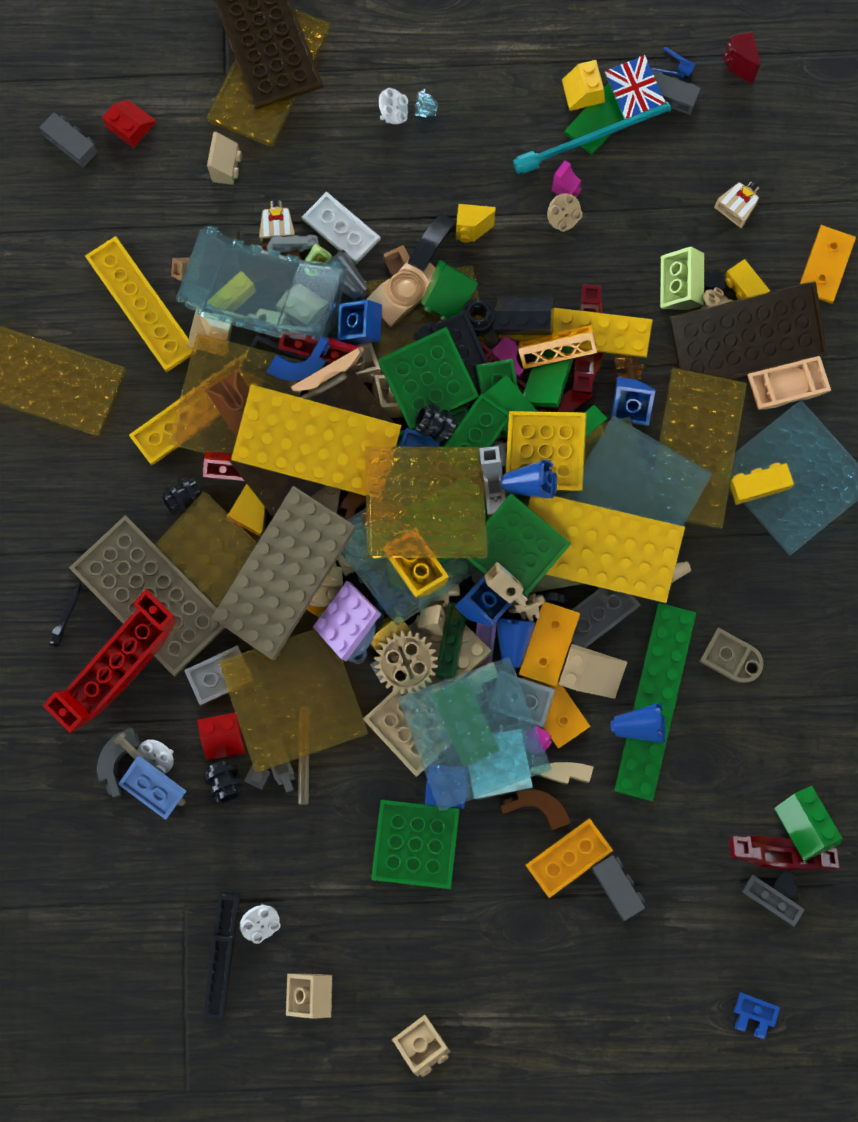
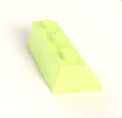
M688 247L662 255L660 308L690 310L704 306V253L693 247Z

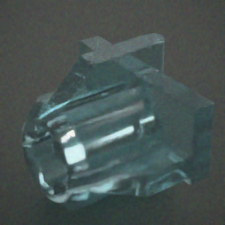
M422 89L421 93L417 94L415 116L433 117L436 115L438 102L431 95L425 94L426 90Z

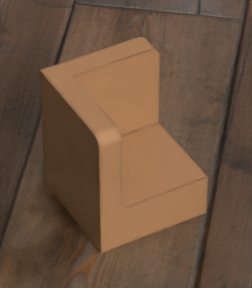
M404 245L384 254V262L391 276H394L410 259Z
M191 257L172 258V277L180 281L200 279V261Z

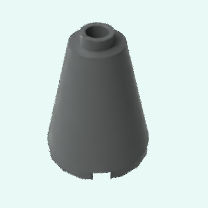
M344 249L342 252L339 251L326 264L325 271L321 269L318 274L322 280L355 301L358 299L363 300L368 295L367 290L369 287Z

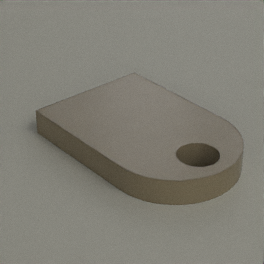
M719 627L699 661L737 683H749L755 680L763 669V658L755 647ZM749 663L756 665V673L751 674L747 671Z

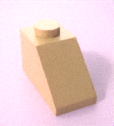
M435 605L421 609L420 615H417L416 626L420 633L437 636L443 635L446 615L442 606Z

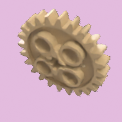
M400 630V636L393 632V639L386 636L387 643L380 642V645L383 647L382 650L376 649V652L380 654V656L374 657V660L379 661L378 664L374 665V668H380L376 675H382L383 677L380 679V682L387 681L385 687L389 688L392 685L394 693L398 688L401 694L404 693L405 689L411 694L412 688L419 692L418 686L421 685L426 688L424 682H432L429 675H436L432 671V668L438 667V665L433 663L438 657L432 656L436 650L429 649L432 644L431 642L424 643L426 640L425 636L418 639V632L414 636H412L411 630L407 632V635H404V632ZM409 644L416 646L414 654L406 653V647ZM398 646L402 647L405 657L408 660L411 659L408 665L414 676L412 679L408 674L407 668L401 665L403 659ZM390 652L398 654V659L395 662L388 661L387 657ZM417 662H421L424 665L423 670L419 673L413 669ZM398 670L405 671L406 676L403 680L395 678V673Z

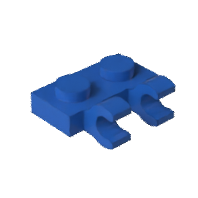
M739 993L734 1013L739 1014L735 1029L745 1032L748 1019L750 1018L759 1022L754 1036L765 1039L768 1025L775 1027L780 1007L744 993Z

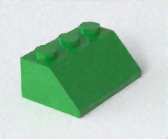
M812 786L793 794L774 808L803 861H807L840 845L843 838Z

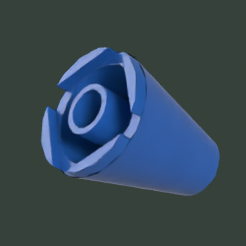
M544 459L508 472L501 479V487L506 493L546 499L553 498L552 494H556L557 475L556 472L552 473L551 469L554 465L551 460Z
M499 618L497 620L501 665L505 666V670L517 671V668L521 667L535 628L534 621L512 618Z
M656 703L615 716L614 721H611L612 733L615 732V735L618 737L665 743V718L660 713L663 710L662 703Z

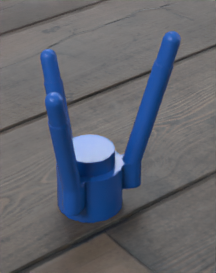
M664 47V51L681 61L677 68L680 72L651 68V70L659 71L665 75L677 76L681 79L684 76L689 77L695 63Z

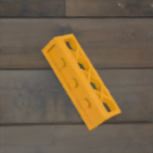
M592 325L520 341L518 345L523 369L597 353ZM582 341H591L592 348L584 350L579 347ZM565 345H570L574 348L568 354L562 352L561 349ZM547 349H551L554 352H556L554 356L550 358H547L542 354ZM532 353L537 356L535 361L526 363L525 354Z

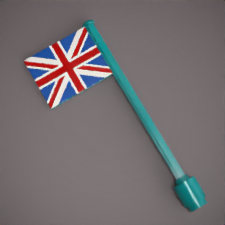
M645 55L604 72L624 120L539 154L534 153L532 150L517 156L513 160L517 174H525L539 168V164L543 160L664 112H670L671 105L669 102H665Z

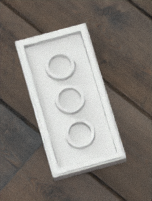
M327 192L302 216L304 222L341 252L344 249L355 265L380 240L378 234Z

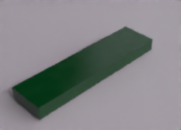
M448 603L437 662L438 667L435 672L436 678L455 680L466 624V617L455 607L457 603Z

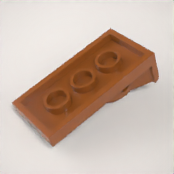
M235 370L234 373L205 390L236 438L250 390L238 370Z

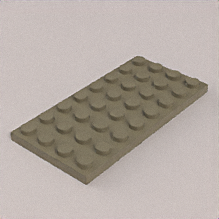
M293 486L213 614L212 619L271 660H275L357 527Z
M126 515L69 567L123 624L137 609L132 603L145 589H148L175 616L173 630L163 646L155 654V657L174 677L225 629L224 626L212 619L217 608Z

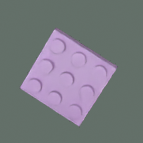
M346 581L313 628L342 660L347 661L381 613L352 583Z

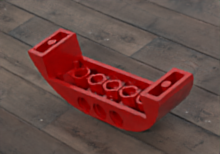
M145 589L132 603L137 608L135 612L66 690L55 691L43 705L69 733L87 724L109 706L155 656L173 630L175 616L148 589Z

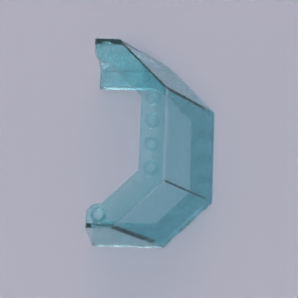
M207 225V228L200 229L177 294V301L182 303L185 301V306L191 310L198 309L197 313L201 316L275 337H282L283 334H290L289 337L295 339H305L306 336H313V340L319 341L322 336L327 337L333 332L348 268L343 266L342 262L332 260V263L298 260L299 257L288 254L286 257L280 255V252L277 250H262V247L259 245H243V241L232 240L222 235L218 228Z

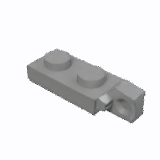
M298 235L291 237L275 236L268 243L267 250L269 253H288L298 249V252H303L304 249H312L315 244L319 245L316 235L304 237Z

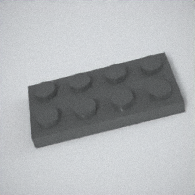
M599 588L572 609V611L580 613V617L571 643L587 648L641 606L633 595Z

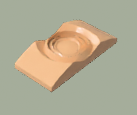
M407 262L394 276L383 282L368 297V300L382 305L381 318L390 327L394 326L421 303L435 267L430 263L426 270L422 271Z
M363 347L353 350L291 386L292 390L301 391L317 388L342 371L350 369L364 352Z
M820 356L747 375L758 410L776 408L794 401L808 400L831 391Z

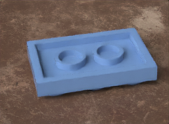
M140 756L134 760L118 784L165 820L186 793L185 789Z

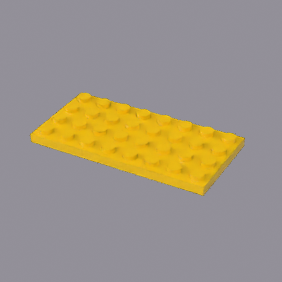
M251 384L231 460L382 500L380 497L388 479L401 425Z
M530 496L528 507L571 543L546 575L664 603L667 602L685 526L556 496L549 499Z

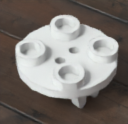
M392 88L384 90L378 100L382 113L380 120L386 119V123L390 122L395 125L405 122L408 115L407 97Z
M146 740L138 747L137 751L163 774L168 773L173 767L174 759L172 754L174 751L169 750L163 743L156 740Z
M263 904L250 909L240 922V930L243 936L255 944L261 943L280 928L277 911L271 906Z

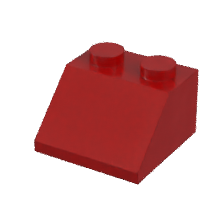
M129 100L113 104L102 116L106 128L133 148L156 123L154 118Z
M238 713L197 720L200 739L207 761L246 753Z

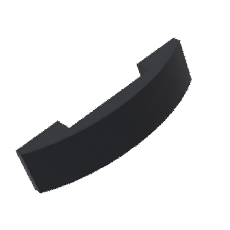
M442 213L437 216L418 242L408 264L425 271L432 261L434 253L445 237L450 235L457 221Z

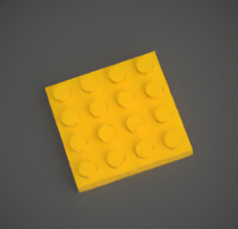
M509 411L506 473L544 459H549L554 467H551L552 473L556 472L557 490L583 491L587 414L577 412Z

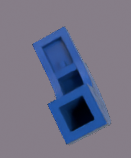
M322 336L311 356L303 362H292L279 354L276 355L267 373L286 381H298L309 377L319 371L327 362L321 355H326L329 350V339Z

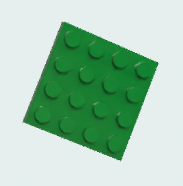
M447 327L377 360L409 429L415 428L416 415L423 406L435 404L439 406L440 412L445 409L450 411L479 397Z
M510 493L461 551V554L485 574L496 562L500 563L522 584L523 592L528 595L571 543Z
M381 800L371 880L451 889L459 809Z

